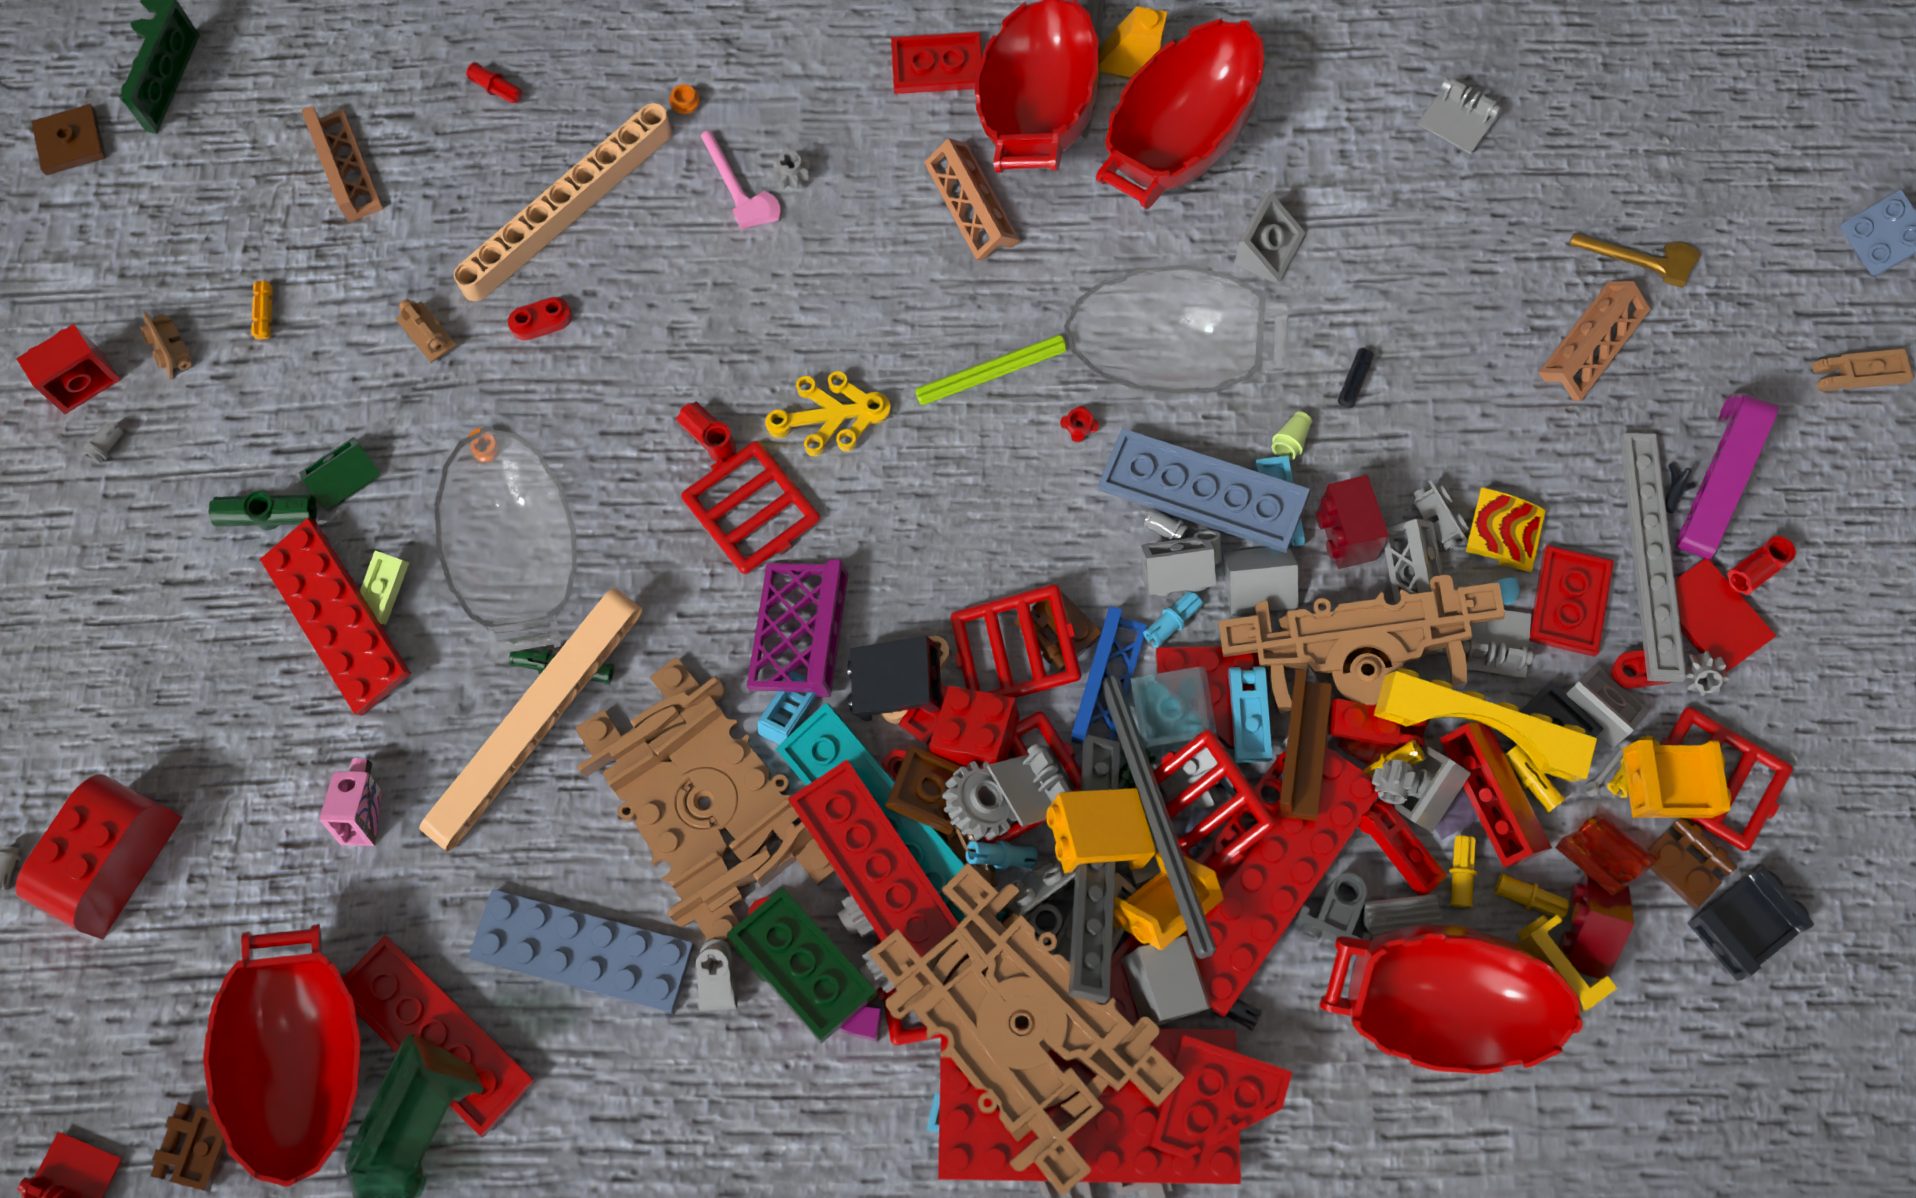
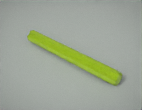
M1057 334L916 387V398L920 405H926L1064 353L1066 351V343L1062 335Z

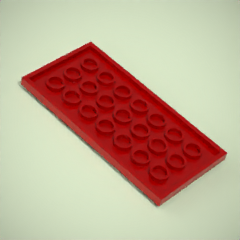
M1016 1027V1028L1019 1029V1030H1025V1029H1027L1028 1027ZM1159 1029L1158 1036L1149 1044L1172 1066H1174L1183 1035L1237 1053L1236 1030ZM941 1034L938 1180L1050 1182L1035 1162L1031 1163L1023 1171H1017L1010 1165L1009 1162L1033 1143L1037 1136L1031 1130L1017 1142L1000 1120V1107L998 1105L991 1113H984L980 1110L978 1106L979 1098L988 1092L984 1089H976L952 1058L941 1056V1052L949 1044V1041ZM1052 1049L1047 1052L1063 1074L1072 1068L1085 1086L1096 1076L1076 1059L1065 1061ZM1130 1079L1119 1091L1107 1085L1102 1094L1097 1098L1103 1108L1067 1138L1069 1143L1092 1170L1079 1182L1241 1184L1239 1132L1188 1159L1152 1148L1150 1144L1162 1103L1156 1106ZM1079 1090L1057 1105L1044 1109V1112L1057 1127L1076 1119L1091 1107L1090 1105L1074 1118L1070 1117L1060 1107L1080 1093ZM985 1099L983 1105L989 1108L992 1106V1101Z

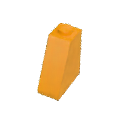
M1136 6L1103 42L1099 57V72L1132 77L1163 47L1167 11Z

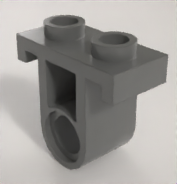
M1340 874L1326 889L1316 917L1309 916L1310 908L1303 905L1298 911L1293 925L1300 927L1299 932L1309 938L1320 940L1323 937L1334 942V948L1336 938L1339 936L1370 940L1371 935L1365 932L1360 937L1352 935L1366 899V884L1356 874ZM1338 887H1349L1353 891L1354 901L1347 902L1342 900L1338 895Z

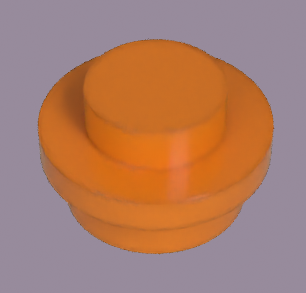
M680 84L671 91L669 103L672 110L676 113L689 114L698 108L700 98L698 92L690 85Z

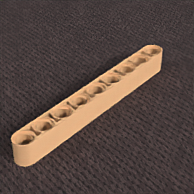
M651 103L640 109L462 261L454 271V279L465 298L470 301H480L486 298L671 137L672 133L665 108L660 104Z
M617 588L610 589L602 597L425 816L420 824V831L445 851L452 850L463 839L634 626L642 614V607Z

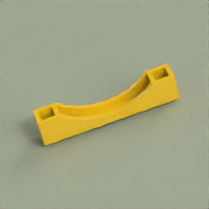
M1400 668L1398 671L1384 676L1374 716L1404 726L1439 717H1456L1478 721L1499 730L1512 739L1530 757L1540 771L1571 782L1587 779L1597 738L1585 735V729L1568 724L1564 725V727L1553 724L1552 718L1542 714L1532 713L1529 716L1518 712L1519 707L1510 703L1498 702L1496 705L1485 701L1486 696L1473 691L1461 693L1452 690L1453 685L1441 680H1431V682L1419 679V674L1412 670Z

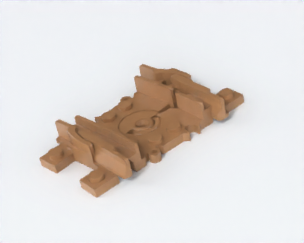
M675 657L649 677L666 699L649 707L632 719L631 724L634 727L632 730L621 736L604 709L575 727V730L592 755V757L579 764L577 768L586 778L609 762L616 761V764L603 771L602 774L621 801H627L619 806V816L625 822H632L636 819V827L653 852L651 862L655 867L662 862H668L671 865L670 872L663 876L662 880L673 886L681 901L667 911L668 915L679 927H685L695 920L707 940L713 938L723 939L733 949L726 933L740 923L731 909L744 900L739 888L754 880L763 888L796 860L817 886H820L836 872L804 824L801 822L796 827L792 824L798 818V815L788 802L787 798L790 795H781L787 793L790 788L787 777L779 774L770 781L771 772L750 747L751 739L749 735L746 734L739 740L731 737L732 731L739 724L737 720L727 719L717 705V702L726 694L719 678L714 676L700 686L680 660ZM779 782H784L783 786H777ZM704 797H709L712 800L710 807L706 809L700 808V800ZM627 810H631L630 814L625 815ZM725 828L735 839L729 846L741 861V863L730 870L724 860L728 847L720 833ZM777 835L782 844L776 853L771 856L765 844L773 836Z
M967 863L942 888V891L967 915L957 926L956 930L922 958L898 929L872 949L869 955L897 989L886 1000V1007L894 1018L901 1019L913 1010L922 1024H925L928 1028V1040L940 1033L948 1038V1047L941 1052V1056L952 1058L976 1089H984L988 1092L979 1098L978 1106L980 1110L984 1113H991L998 1105L1000 1107V1120L1017 1142L1031 1130L1034 1131L1037 1139L1009 1162L1010 1165L1017 1171H1023L1031 1163L1035 1162L1059 1194L1063 1196L1092 1171L1067 1138L1103 1108L1097 1098L1102 1094L1107 1085L1119 1091L1130 1079L1156 1106H1159L1184 1077L1153 1046L1149 1045L1159 1034L1158 1026L1151 1019L1142 1017L1132 1026L1115 1009L1114 998H1111L1105 1005H1099L1094 1001L1068 996L1070 963L1062 955H1051L1049 953L1056 947V937L1052 933L1046 932L1037 941L1035 939V929L1021 915L1018 916L1015 913L1001 924L996 918L1016 899L1020 890L1013 884H1007L998 893ZM1049 939L1051 945L1045 946L1043 940ZM969 955V958H967L951 976L947 985L943 986L950 973L954 970V968L957 967ZM1018 1016H1025L1029 1020L1027 1029L1019 1030L1016 1028L1014 1022ZM1052 1049L1065 1061L1076 1059L1096 1076L1085 1086L1072 1068L1063 1074L1047 1052ZM1079 1090L1080 1093L1060 1107L1072 1118L1083 1112L1090 1105L1091 1107L1076 1119L1057 1127L1044 1112V1109L1057 1105ZM990 1099L992 1106L989 1108L985 1107L983 1101Z

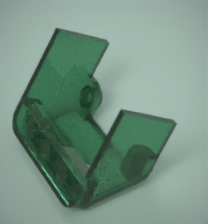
M408 1034L405 1037L346 1157L345 1171L354 1198L420 1197L426 1184V1176L423 1175L421 1161L451 1101L459 1102L464 1096H469L472 1092L480 1095L483 1090V1086L472 1065L423 1037L414 1034Z

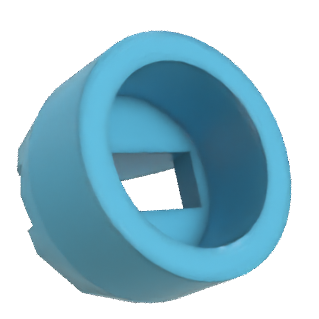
M1505 578L1492 582H1499L1503 604L1509 605L1516 601L1520 593L1517 578Z

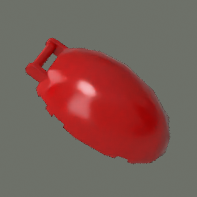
M1041 0L1028 5L1025 1L1002 21L1003 28L998 35L991 37L985 47L975 76L976 110L984 132L996 147L994 155V170L996 173H1003L1004 169L1050 168L1051 171H1059L1062 154L1084 131L1089 123L1098 97L1099 41L1090 14L1076 0H1073V2L1068 0Z
M1220 18L1192 27L1188 30L1189 35L1176 43L1172 40L1161 47L1131 77L1120 94L1121 100L1110 114L1108 121L1109 129L1105 138L1106 149L1110 156L1098 170L1096 175L1097 182L1101 184L1107 183L1139 201L1141 207L1149 209L1166 189L1181 186L1200 177L1232 147L1255 109L1265 68L1263 39L1252 29L1249 21L1241 20L1239 23L1223 22V19ZM1119 169V171H1121L1123 174H1125L1139 186L1116 174V171Z
M320 924L311 925V929L252 935L251 931L242 932V960H238L224 977L219 992L216 993L211 1005L207 1033H205L203 1067L209 1107L217 1128L219 1127L225 1140L228 1153L254 1179L284 1187H289L321 1170L343 1140L358 1094L361 1038L354 1000L335 964L322 955ZM311 943L312 953L253 959V949Z
M1418 924L1387 931L1371 941L1346 936L1337 937L1335 942L1337 953L1326 995L1321 997L1319 1003L1320 1008L1327 1012L1351 1016V1022L1357 1032L1373 1042L1376 1048L1389 1056L1392 1054L1409 1060L1412 1065L1440 1072L1491 1074L1503 1072L1502 1067L1520 1064L1524 1068H1529L1563 1052L1561 1047L1565 1045L1573 1033H1579L1583 1028V1022L1580 1017L1579 996L1556 969L1515 942L1465 926ZM1352 955H1357L1352 966L1348 998L1341 997Z

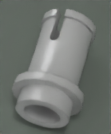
M105 421L89 443L85 442L83 444L85 449L82 453L90 460L99 464L102 460L108 459L107 453L118 439L123 436L124 432L117 427L108 437L107 434L114 424Z
M1154 508L1150 511L1144 522L1145 528L1169 539L1168 541L1184 539L1189 530V527L1184 525V521L1180 520L1177 522Z
M0 844V889L8 890L9 888L8 885L16 860H21L22 857L18 855L19 848Z

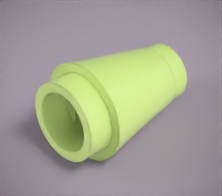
M1296 412L1273 436L1272 451L1276 456H1288L1290 461L1302 454L1310 425L1312 424V419L1309 415L1303 412Z

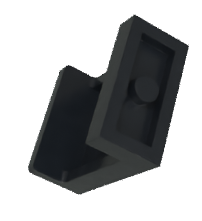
M928 636L850 648L851 660L848 661L847 670L851 679L852 693L849 694L848 702L853 715L866 722L872 721V715L915 708H923L928 712L941 711L942 694L939 644Z
M1760 867L1745 876L1687 924L1735 980L1740 981L1755 974L1761 969V964L1798 934L1810 929L1814 922L1809 918V912L1806 907L1799 901L1793 900L1785 891L1781 879L1765 867Z

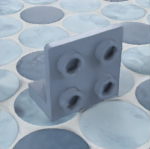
M1901 189L1840 225L1841 230L1872 277H1877L1916 254V211Z

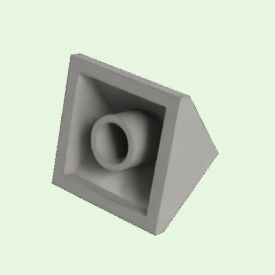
M1272 192L1265 193L1240 239L1234 265L1276 283L1280 282L1305 232Z
M1270 547L1221 553L1231 617L1256 614V604L1261 601H1268L1269 613L1298 610V564L1290 548L1287 553L1271 549Z
M1597 663L1566 693L1568 697L1604 728L1599 735L1613 748L1632 733L1650 711L1628 690L1619 686L1612 676Z
M1424 745L1422 751L1425 760L1412 765V772L1416 773L1415 779L1419 780L1416 796L1408 795V799L1404 803L1392 804V806L1414 823L1433 832L1471 773L1451 759Z
M1188 936L1176 938L1162 951L1151 944L1138 947L1121 959L1139 1019L1148 1017L1159 1026L1211 1008Z

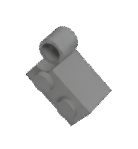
M1203 530L1195 533L1193 538L1141 545L1143 580L1149 595L1168 596L1173 592L1183 590L1198 592L1207 587L1216 586L1215 564L1222 561L1220 533L1214 530Z

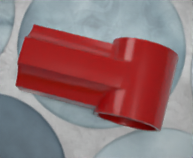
M697 401L693 403L688 402L680 409V413L676 418L677 423L708 452L712 460L717 462L721 459L724 462L736 453V444L728 426L718 422ZM718 440H724L721 444L713 445Z
M1771 537L1727 573L1729 585L1736 593H1744L1748 596L1793 561L1796 556L1795 546L1785 537Z

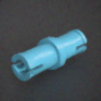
M1000 840L995 842V844L971 841L967 845L969 849H976V852L966 851V859L969 864L993 865L996 869H1007L1009 866L1031 869L1036 865L1035 861H1027V858L1037 859V851L1034 846L1011 845L1007 841Z

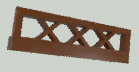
M1296 669L1280 807L1282 817L1318 821L1332 684L1307 681V670Z

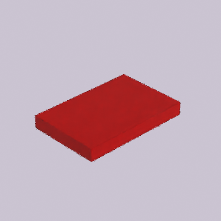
M981 31L891 37L894 94L975 89V76L982 59Z
M1546 545L1543 549L1532 610L1529 642L1596 657L1599 654L1614 560Z
M1703 559L1675 579L1681 632L1700 654L1709 651L1713 660L1717 657H1722L1726 664L1724 668L1726 673L1776 637L1774 632L1743 597L1733 590L1727 579L1709 559Z

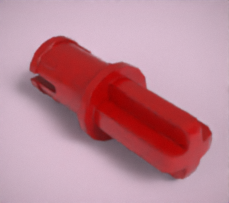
M473 62L468 66L466 78L482 86L486 93L490 95L496 94L510 103L518 104L520 102L523 91L506 81L501 73L489 71L477 62Z

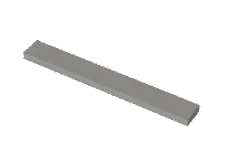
M1623 432L1620 442L1647 681L1683 682L1687 677L1657 433Z

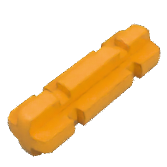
M267 280L255 281L253 284V294L256 295L252 298V320L255 322L251 324V334L257 340L269 339L271 336V326L268 325L271 324L272 300L269 298L272 297L273 287Z

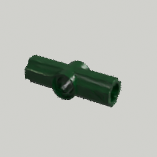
M255 491L247 496L214 497L209 503L208 512L211 523L215 527L258 526L263 530H272L279 525H299L306 518L316 520L318 509L313 495H269L264 491ZM267 507V510L264 513L259 514L262 509Z

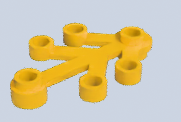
M835 371L828 377L830 390L834 393L844 394L856 404H841L817 388L813 378L802 376L796 382L799 396L809 398L823 408L789 414L784 410H773L767 415L765 424L768 433L772 437L784 438L790 434L792 427L825 422L816 434L808 435L804 440L806 453L810 456H819L824 451V445L846 419L858 417L850 429H843L836 436L839 449L848 452L856 447L857 439L870 423H881L889 416L891 406L884 394L879 392L865 394L850 384L843 372ZM836 379L843 380L841 385L836 386L832 384ZM810 384L811 388L809 390H802L801 386ZM874 403L880 405L879 408L875 410L869 408V405ZM776 418L784 419L780 424L772 423ZM844 437L852 438V441L848 444L841 442ZM812 442L820 443L816 449H811L808 446Z

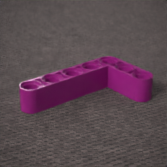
M1746 393L1730 394L1718 417V422L1726 424L1727 427L1678 535L1676 548L1710 560L1713 557L1775 421L1779 409L1778 405Z

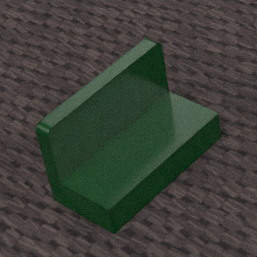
M355 437L299 472L304 484L325 510L330 509L380 476L379 470Z

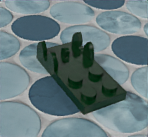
M141 0L140 3L148 12L155 13L156 15L149 20L141 18L131 22L134 32L145 38L137 57L133 60L132 69L126 82L121 87L119 97L144 130L154 134H158L200 37L199 32L177 0Z
M783 887L726 933L736 953L741 958L745 957L757 977L762 982H767L821 1044L877 996V991Z

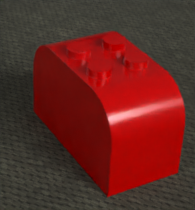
M104 774L91 776L71 793L26 859L16 880V894L20 899L73 929L103 940L183 816Z

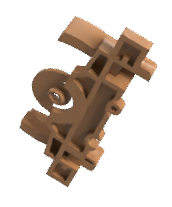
M1439 575L1434 576L1430 580L1431 592L1408 594L1404 590H1400L1399 596L1401 600L1396 605L1387 604L1384 600V593L1381 592L1376 599L1339 604L1334 611H1331V604L1327 599L1320 598L1314 603V614L1306 609L1287 611L1286 616L1279 619L1281 632L1272 633L1268 601H1261L1256 604V616L1218 621L1223 657L1258 652L1260 666H1264L1265 669L1271 671L1273 699L1279 714H1286V711H1291L1292 707L1284 669L1307 670L1308 666L1314 674L1332 673L1335 686L1346 699L1364 703L1365 705H1377L1385 675L1398 671L1400 668L1404 669V663L1420 660L1422 655L1443 648L1446 650L1450 670V684L1453 685L1452 690L1461 691L1464 690L1467 683V663L1462 642L1472 637L1470 624L1505 618L1500 584L1496 582L1460 587L1454 590L1451 576ZM1325 606L1326 609L1321 611L1318 607ZM1362 647H1372L1381 650L1392 663V667L1385 668L1384 662L1378 656L1370 653L1361 654L1351 663L1350 673L1343 674V665L1346 658L1354 650ZM1364 664H1371L1374 666L1375 672L1370 676H1366L1362 673L1361 668Z

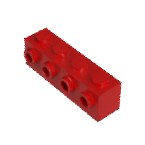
M1472 722L1441 737L1440 741L1449 759L1471 773L1463 787L1503 867L1523 863L1552 849L1492 728L1481 722Z

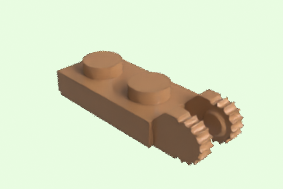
M1906 349L1842 354L1840 357L1825 358L1812 363L1813 372L1816 374L1830 373L1839 369L1840 376L1826 377L1816 383L1818 390L1821 392L1835 391L1843 387L1846 390L1909 384L1914 379Z

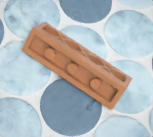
M313 106L302 109L303 117L337 205L347 221L352 222L383 210L344 110L342 109L320 118ZM342 122L343 127L338 136L327 133L326 127ZM341 145L352 148L347 160L336 157ZM350 169L362 173L356 184L345 180ZM360 193L371 196L373 202L358 208L355 206V201Z
M948 138L924 163L976 260L982 261L999 245L1013 248L1020 239L967 143ZM946 156L948 160L946 174H941L936 164ZM954 180H959L961 184L959 199L954 198L952 195ZM967 204H972L974 208L972 223H968L965 219ZM980 228L985 229L990 237V240L982 247L978 243Z
M1610 281L1606 283L1538 373L1544 382H1562L1573 401H1581L1650 311L1648 304L1634 281ZM1632 301L1636 311L1628 319V305ZM1617 322L1616 337L1613 341H1610L1611 327ZM1597 345H1600L1599 359L1593 364V351ZM1582 368V380L1577 386L1573 377Z

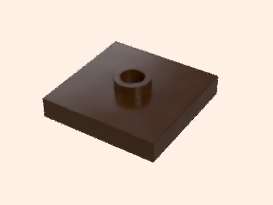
M91 104L31 121L40 168L46 176L106 158L96 111Z
M910 744L904 755L885 808L950 835L955 825L950 823L952 820L948 812L944 811L947 805L946 799L942 798V794L949 789L945 784L946 781L954 776L953 773L962 766Z

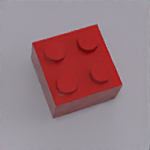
M75 324L58 331L51 338L38 346L30 348L26 353L16 358L33 387L64 414L69 413L121 381L105 354Z
M948 686L930 741L929 748L931 753L964 767L974 761L979 767L984 762H988L990 765L1008 760L1020 720L1015 698Z

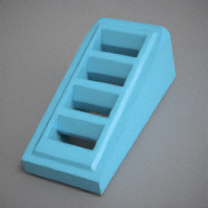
M795 671L788 675L792 682L807 681V677ZM778 691L757 721L759 735L780 745L803 723L817 697L815 692H807L806 696H803L796 692ZM786 698L799 704V706L796 707L786 702ZM780 710L792 717L789 719L785 716L778 714V712Z

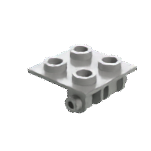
M1447 77L1441 86L1442 90L1418 121L1417 125L1471 154L1503 109L1497 105L1498 101H1492L1483 95L1480 97L1482 92L1478 91L1475 94L1472 92L1473 87L1470 86L1467 90L1465 85L1457 81V78L1450 79Z
M1504 610L1505 618L1502 620L1470 624L1472 637L1462 642L1467 670L1526 679L1527 664L1531 665L1533 659V651H1529L1531 614Z
M1039 743L1027 750L1029 755L987 766L1021 827L1046 820L1047 809L1060 792H1072L1063 780L1062 774L1054 775L1058 771L1057 765L1050 766L1053 761L1048 754V750L1046 747H1041Z
M1054 857L1041 860L1032 868V873L1024 879L1015 880L1010 883L1016 886L1020 892L1016 899L1007 907L1009 909L1007 910L1008 914L1011 916L1015 913L1025 918L1035 909L1036 905H1043L1042 901L1044 899L1049 902L1052 900L1050 895L1056 897L1067 889V883L1075 877V871L1064 873L1062 863Z

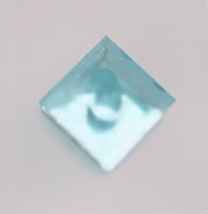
M1194 667L1130 678L1139 733L1144 747L1192 740L1205 729L1212 730L1217 736L1206 667Z

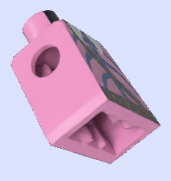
M354 758L351 760L349 771H336L332 774L319 820L340 845L375 846L382 791L371 777L373 763L370 760Z

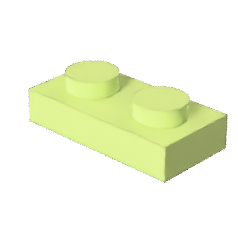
M374 551L360 593L380 624L387 625L409 562Z

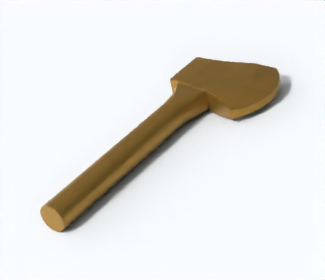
M1573 233L1569 245L1647 268L1662 276V282L1680 288L1684 287L1693 266L1702 256L1694 247L1680 242L1666 244L1664 246V258L1652 257Z

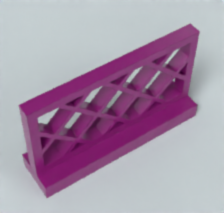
M828 559L827 564L766 565L746 686L749 691L815 692L817 697H831L849 575L841 559ZM775 574H789L793 579L779 591L773 586ZM811 575H822L821 584L811 592L802 584ZM799 586L806 596L791 607L784 597ZM781 601L788 611L773 622L768 617L769 609ZM813 601L818 607L817 614L805 623L797 613ZM794 616L802 626L786 638L779 630V627ZM776 631L783 639V642L768 653L763 648L764 640ZM808 632L813 638L812 645L800 654L792 644ZM789 647L797 657L781 669L773 659ZM771 662L778 670V673L768 681H757L759 671ZM803 663L808 668L807 681L792 682L787 675Z

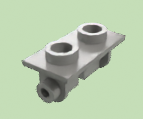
M1429 480L1428 482L1432 489L1426 491L1425 488H1421L1413 493L1415 497L1413 502L1425 521L1435 516L1439 518L1438 521L1433 523L1439 547H1444L1446 551H1449L1458 545L1456 540L1459 538L1468 543L1464 533L1470 529L1460 513L1452 514L1448 505L1453 501L1443 485L1437 488L1433 481Z

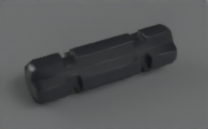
M1365 348L1358 349L1337 400L1341 406L1347 408L1354 407L1374 358L1373 351Z

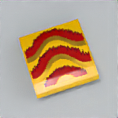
M1481 487L1465 552L1498 559L1497 565L1532 572L1546 510L1518 497Z

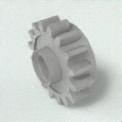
M974 761L966 767L962 766L953 773L954 776L946 781L945 784L949 789L942 794V798L946 799L947 805L944 811L948 812L952 820L950 823L961 829V834L973 835L974 840H979L984 835L988 841L997 835L1001 836L1017 820L987 768L988 762H984L978 767Z

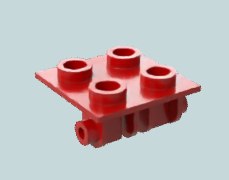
M58 1131L36 1175L31 1178H23L17 1190L21 1192L22 1198H103L123 1158Z

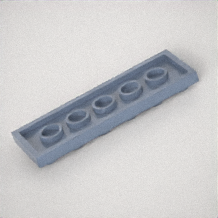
M1123 428L1098 484L1099 491L1285 553L1288 552L1310 495L1309 488Z
M492 889L468 958L673 1014L695 944Z

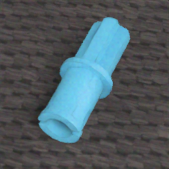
M1187 592L1171 608H1165L1162 611V616L1148 629L1144 630L1143 635L1149 643L1154 639L1155 641L1152 643V646L1159 648L1176 630H1182L1184 622L1202 606L1203 603L1195 592Z

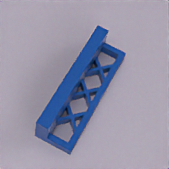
M1109 606L1072 730L1071 742L1083 745L1090 725L1101 719L1104 720L1109 729L1107 739L1113 741L1115 739L1117 730L1113 720L1111 723L1108 718L1111 713L1109 709L1104 711L1098 701L1099 694L1103 692L1101 682L1104 679V675L1105 677H1111L1107 669L1108 663L1121 656L1127 666V672L1118 678L1120 682H1123L1122 687L1127 698L1144 638L1143 632L1147 628V624L1122 618V609ZM1122 627L1138 632L1136 641L1122 648L1116 638L1118 628ZM1114 645L1117 649V652L1111 654ZM1132 651V655L1129 660L1126 653ZM1096 707L1100 714L1092 717Z

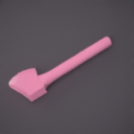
M707 130L703 132L701 138L733 196L736 208H733L732 212L740 229L743 230L752 226L779 221L781 212L779 201L766 191H762L750 199L739 184L712 131Z

